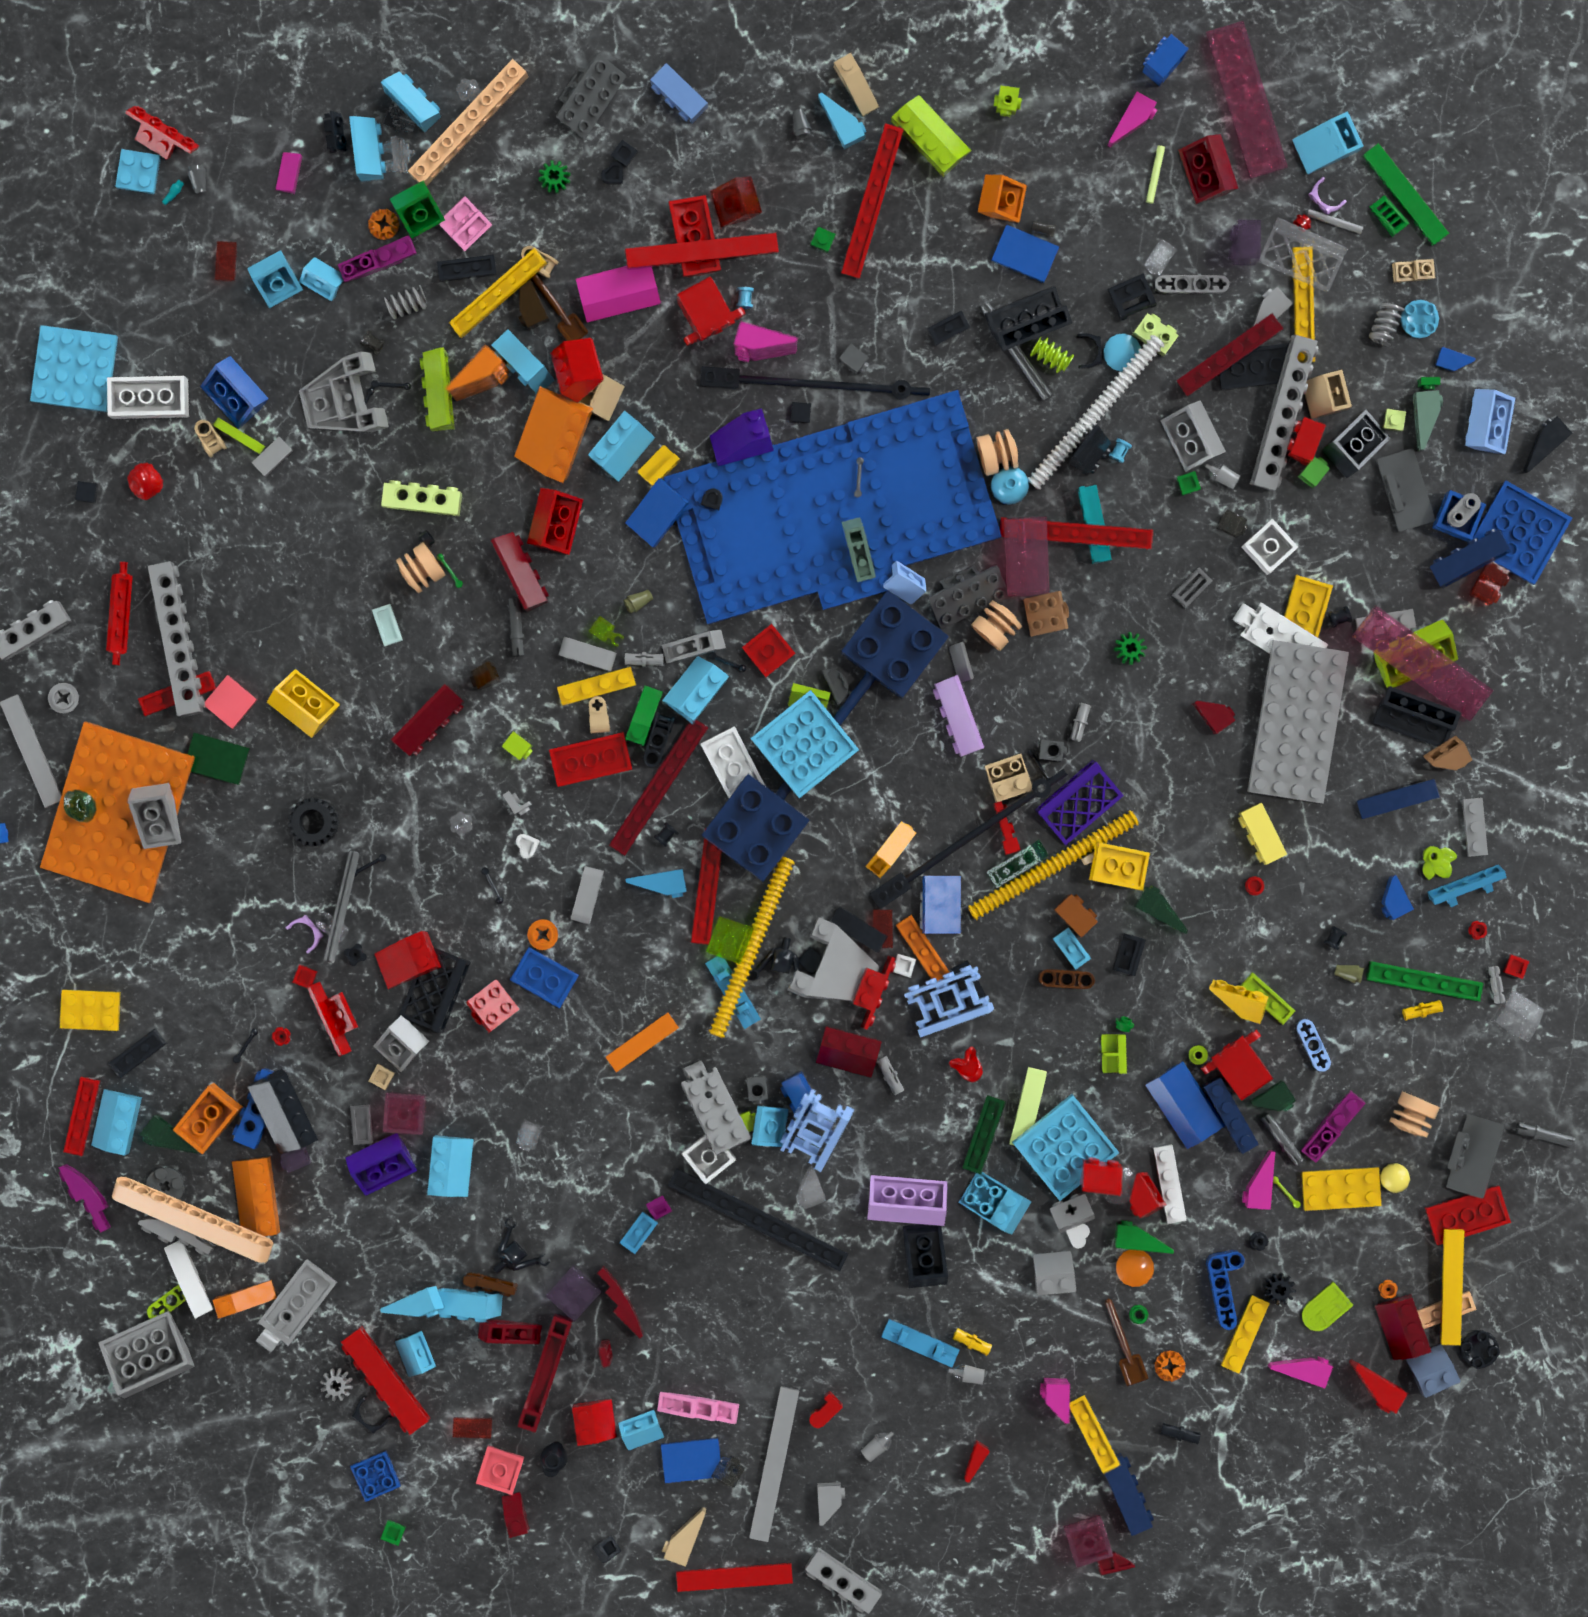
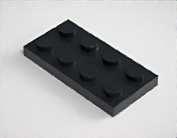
M1289 343L1260 346L1219 374L1221 390L1278 384ZM1294 371L1292 378L1296 382L1298 381L1297 371Z

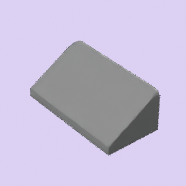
M960 642L950 646V654L960 682L973 680L974 676L965 644Z

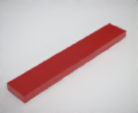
M705 838L691 943L710 945L722 851Z
M791 1563L676 1571L678 1592L793 1583Z

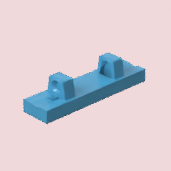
M1498 864L1430 890L1427 893L1434 905L1447 901L1450 907L1458 905L1457 896L1481 887L1486 893L1494 891L1492 883L1507 877L1505 871Z
M721 953L705 964L725 996L726 993L724 991L728 989L727 984H730L729 979H732L733 976L731 974L733 971ZM742 988L743 993H740L741 998H738L737 1001L739 1003L735 1005L736 1010L733 1011L744 1029L761 1020Z
M888 1319L881 1336L950 1367H953L960 1350L891 1319Z

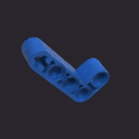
M1237 1250L1214 1253L1209 1255L1206 1260L1217 1320L1226 1330L1233 1329L1237 1324L1227 1272L1239 1269L1244 1265V1257ZM1233 1255L1239 1256L1237 1264L1230 1263V1258ZM1213 1259H1220L1219 1267L1213 1268L1211 1266ZM1219 1277L1224 1278V1284L1221 1287L1215 1286V1281ZM1221 1297H1228V1303L1226 1305H1219V1299ZM1223 1311H1227V1315L1229 1316V1318H1231V1320H1229V1324H1226L1223 1321L1226 1320V1316Z

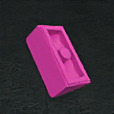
M283 152L276 190L295 194L302 161L301 154Z

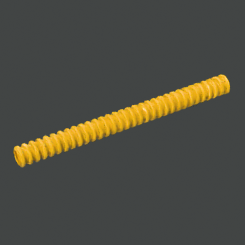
M1129 810L1128 814L1124 813L1123 817L1119 816L1118 820H1112L1113 823H1107L1108 826H1102L1103 829H1097L1096 833L1092 832L1091 836L1087 835L1086 839L1082 838V841H1077L1076 845L1072 844V847H1067L1065 851L1062 850L1055 857L1051 856L1050 860L1046 859L1045 863L1041 862L1040 866L1036 865L1035 869L1031 868L1030 872L1026 871L1025 875H1020V878H1014L1015 881H1009L1008 885L1004 884L1003 888L999 887V890H994L993 894L989 893V896H984V899H979V902L973 903L974 905H968L971 915L974 919L978 920V917L984 916L983 914H989L988 911H994L995 907L999 908L1000 904L1004 905L1005 901L1009 902L1010 898L1014 899L1015 895L1019 896L1020 892L1024 893L1025 889L1029 890L1036 883H1041V880H1046L1047 876L1049 878L1051 874L1055 875L1056 871L1060 872L1061 868L1065 869L1066 865H1072L1071 862H1077L1076 859H1082L1081 856H1087L1088 852L1092 853V850H1095L1096 842L1107 844L1108 840L1112 841L1114 837L1117 838L1119 834L1122 835L1129 828L1133 829L1134 825L1138 826L1139 821L1135 814Z
M784 856L776 864L778 865L777 868H774L775 873H772L771 883L767 885L769 888L765 890L766 895H763L764 900L761 901L762 905L761 907L759 906V912L756 913L757 918H754L755 923H752L753 927L749 930L750 934L747 935L748 940H745L746 945L742 947L744 950L740 952L742 955L738 957L737 967L733 969L735 972L731 974L733 977L729 979L730 984H727L728 989L724 991L726 994L722 996L723 1001H720L721 1006L718 1007L719 1011L715 1014L717 1016L713 1018L714 1024H711L712 1028L709 1029L710 1034L720 1038L725 1037L724 1032H727L726 1027L730 1025L728 1022L732 1020L730 1017L734 1015L735 1005L739 1003L737 1000L741 998L740 993H743L744 983L748 981L746 978L750 976L749 970L752 971L751 966L754 965L753 961L754 959L756 960V954L759 953L758 948H761L760 943H763L762 938L766 936L765 931H768L769 921L773 919L771 916L775 914L773 911L777 909L778 899L782 897L780 894L784 892L782 889L786 887L785 882H788L789 872L793 870L792 865H795L793 860Z

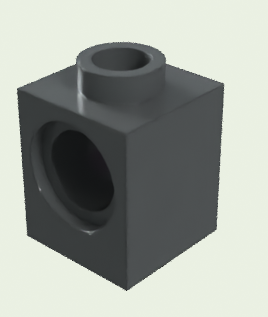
M852 343L839 357V361L856 375L859 372L863 373L869 366V363H867L869 357Z
M1040 740L1038 759L1061 762L1062 758H1066L1067 746H1064V742ZM1054 745L1057 747L1058 753L1056 756L1049 755V746Z
M766 1075L747 1077L749 1101H753V1104L765 1103L764 1100L768 1099ZM760 1085L763 1088V1093L761 1095L753 1094V1086Z

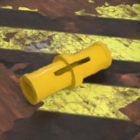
M1440 1000L1426 1004L1422 1002L1418 1006L1403 1008L1402 1013L1405 1021L1417 1017L1426 1018L1427 1015L1443 1012V1006Z
M959 1328L956 1329L952 1338L966 1345L968 1349L977 1350L986 1356L992 1348V1344L977 1338V1335L968 1334Z

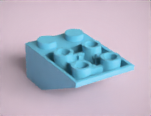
M1348 111L1292 139L1307 174L1355 154L1364 147Z
M982 1172V1174H975L959 1203L1002 1231L1012 1235L1031 1201Z

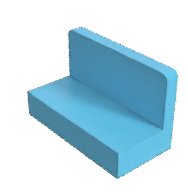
M313 258L303 268L299 282L332 301L344 280L341 272L319 259Z
M422 1331L395 1341L409 1377L422 1374L436 1367Z
M654 1410L618 1423L621 1437L628 1450L664 1438Z

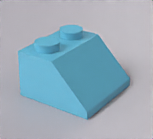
M281 250L247 268L254 284L269 308L303 290Z

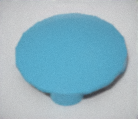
M1412 301L1406 305L1401 314L1402 328L1407 334L1415 338L1428 337L1435 332L1438 326V311L1435 305L1428 301Z
M1117 334L1111 337L1105 344L1104 360L1112 369L1122 372V368H1126V364L1131 362L1130 359H1134V354L1139 353L1138 350L1141 349V346L1133 336Z

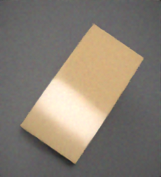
M1434 259L1392 263L1394 283L1435 279Z

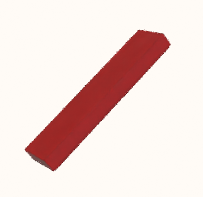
M210 671L196 676L201 682L200 695L216 689ZM171 686L138 698L145 717L175 706ZM191 690L185 693V699L190 700L193 697Z
M80 1077L63 1152L79 1156L84 1155L99 1090V1080Z

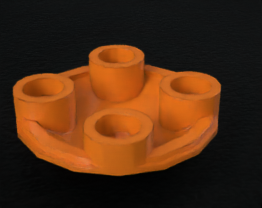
M1129 1249L1123 1251L1116 1263V1273L1119 1279L1131 1287H1139L1146 1284L1152 1278L1154 1272V1263L1150 1255L1141 1250Z

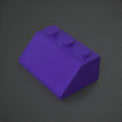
M398 1133L345 1158L350 1175L365 1196L417 1171Z

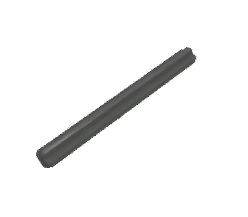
M989 302L984 303L980 307L984 316L985 313L994 310ZM1019 345L1008 349L1043 400L1048 399L1052 393Z
M349 851L323 958L324 961L329 963L335 962L360 855L356 851Z

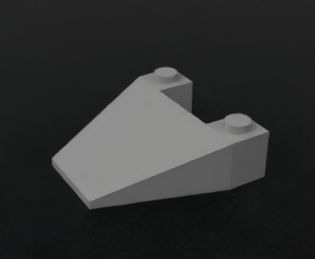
M357 352L343 357L299 390L308 428L375 432L389 427L385 409L371 408L367 410L359 377L376 372L371 353Z
M819 917L816 919L809 938L827 945L814 977L797 970L794 972L787 990L805 998L853 1001L866 967L878 972L880 966L836 924Z

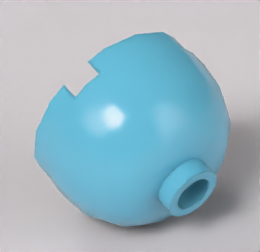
M1009 466L1007 471L1004 468L999 469V473L994 474L991 481V491L994 498L1006 505L1022 501L1029 489V481L1026 474L1019 468L1013 469L1012 466Z

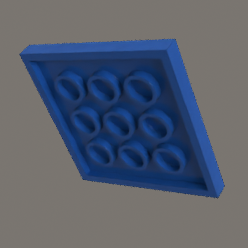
M1505 480L1478 526L1473 539L1478 538L1479 540L1485 537L1484 534L1489 530L1499 529L1512 552L1495 560L1493 563L1535 585L1571 522L1572 517Z

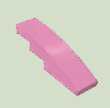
M660 1392L657 1411L688 1418L736 1424L739 1404L703 1397Z

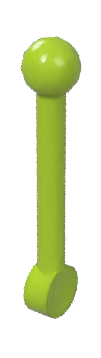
M1274 1176L1273 1184H1276L1292 1201L1293 1207L1299 1208L1301 1203L1295 1200L1279 1182V1178Z

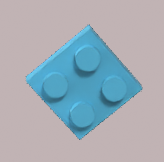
M121 149L115 187L155 194L161 156Z
M757 1106L751 1144L782 1147L783 1143L780 1141L786 1130L789 1109Z

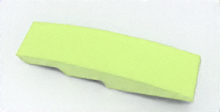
M1028 1067L1014 1120L1010 1145H1014L1012 1142L1035 1124L1047 1071Z

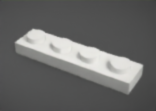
M1173 1145L1154 1147L1153 1151L1161 1194L1167 1204L1164 1207L1167 1224L1187 1221Z

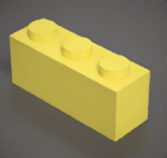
M1258 803L1239 813V823L1242 828L1246 827L1249 833L1247 839L1251 846L1255 845L1257 849L1255 855L1260 863L1263 862L1264 865H1267L1287 855L1262 803Z

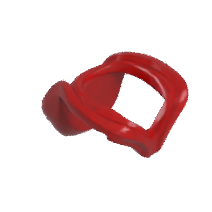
M973 1046L965 1051L964 1059L955 1058L949 1062V1066L956 1069L966 1081L976 1082L983 1074L981 1063L976 1056V1050Z

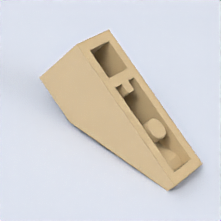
M849 53L835 61L834 69L862 117L879 108L852 54Z
M702 1507L671 1536L670 1541H665L662 1550L665 1553L664 1559L686 1567L704 1519L706 1508Z

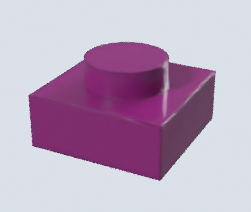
M664 1196L646 1204L655 1220L672 1212Z

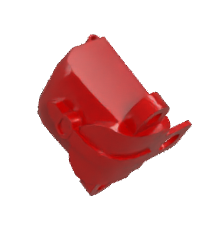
M711 277L676 294L678 305L694 331L683 339L687 346L721 333L727 327L735 324L736 320L746 315L743 307L732 312L729 310Z
M1257 1029L1245 1037L1242 1035L1231 1044L1228 1043L1221 1051L1211 1057L1212 1060L1201 1067L1205 1075L1218 1068L1241 1101L1273 1080L1266 1066L1250 1046L1251 1043L1261 1037Z

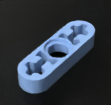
M1308 1019L1299 1020L1296 1024V1031L1313 1067L1322 1072L1328 1070L1331 1061L1313 1022ZM1302 1023L1310 1025L1308 1032L1309 1034L1314 1033L1315 1036L1308 1037L1305 1040L1304 1037H1307L1305 1031L1300 1030L1303 1027ZM1311 1040H1316L1319 1044L1318 1048L1314 1051L1308 1048V1043ZM1321 1050L1323 1052L1322 1054H1319L1321 1059H1326L1323 1068L1320 1065L1317 1066L1316 1064L1319 1062L1318 1057H1312V1054H1317Z

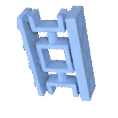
M969 965L961 968L960 973L954 974L952 971L942 975L943 979L936 980V978L926 981L924 986L919 987V984L908 988L909 991L904 994L905 998H908V1004L918 1002L924 1019L916 1022V1025L919 1027L918 1033L920 1037L988 1014L994 1010L992 1002H989V997L979 998L973 981L981 978L977 972V966L972 968ZM970 974L972 976L965 980L968 988L966 990L960 991L957 982L949 985V982ZM936 987V990L930 992L933 1002L926 1004L923 995L914 996ZM952 989L959 1006L944 1011L938 994ZM971 996L974 1005L982 1003L979 1007L960 1013V1010L966 1008L964 998ZM933 1009L937 1010L939 1018L946 1015L948 1017L928 1025L925 1024L932 1020L929 1011Z
M812 1089L809 1095H804L800 1103L803 1107L797 1108L793 1116L796 1120H791L787 1128L790 1131L789 1134L784 1133L780 1141L783 1143L780 1150L784 1152L785 1148H787L788 1152L792 1153L794 1148L810 1155L811 1158L808 1163H816L814 1169L821 1172L854 1109L847 1106L844 1111L842 1106L839 1105L837 1110L834 1111L819 1103L821 1095L815 1096V1090ZM809 1103H812L811 1111L808 1112L807 1116H804L803 1114ZM837 1117H839L840 1120L834 1131L831 1130L832 1122H835ZM809 1122L824 1130L823 1136L821 1137L806 1129L807 1123ZM796 1128L799 1129L798 1137H795L794 1141L791 1142L790 1139ZM826 1143V1146L822 1151L821 1155H817L822 1144Z

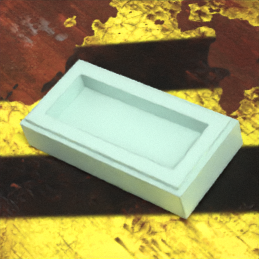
M391 604L373 609L372 612L384 646L403 641Z

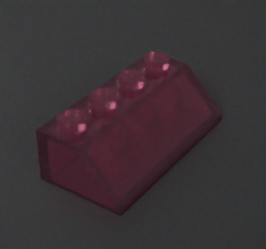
M1047 516L1009 517L1004 519L1007 596H1030L1050 593Z

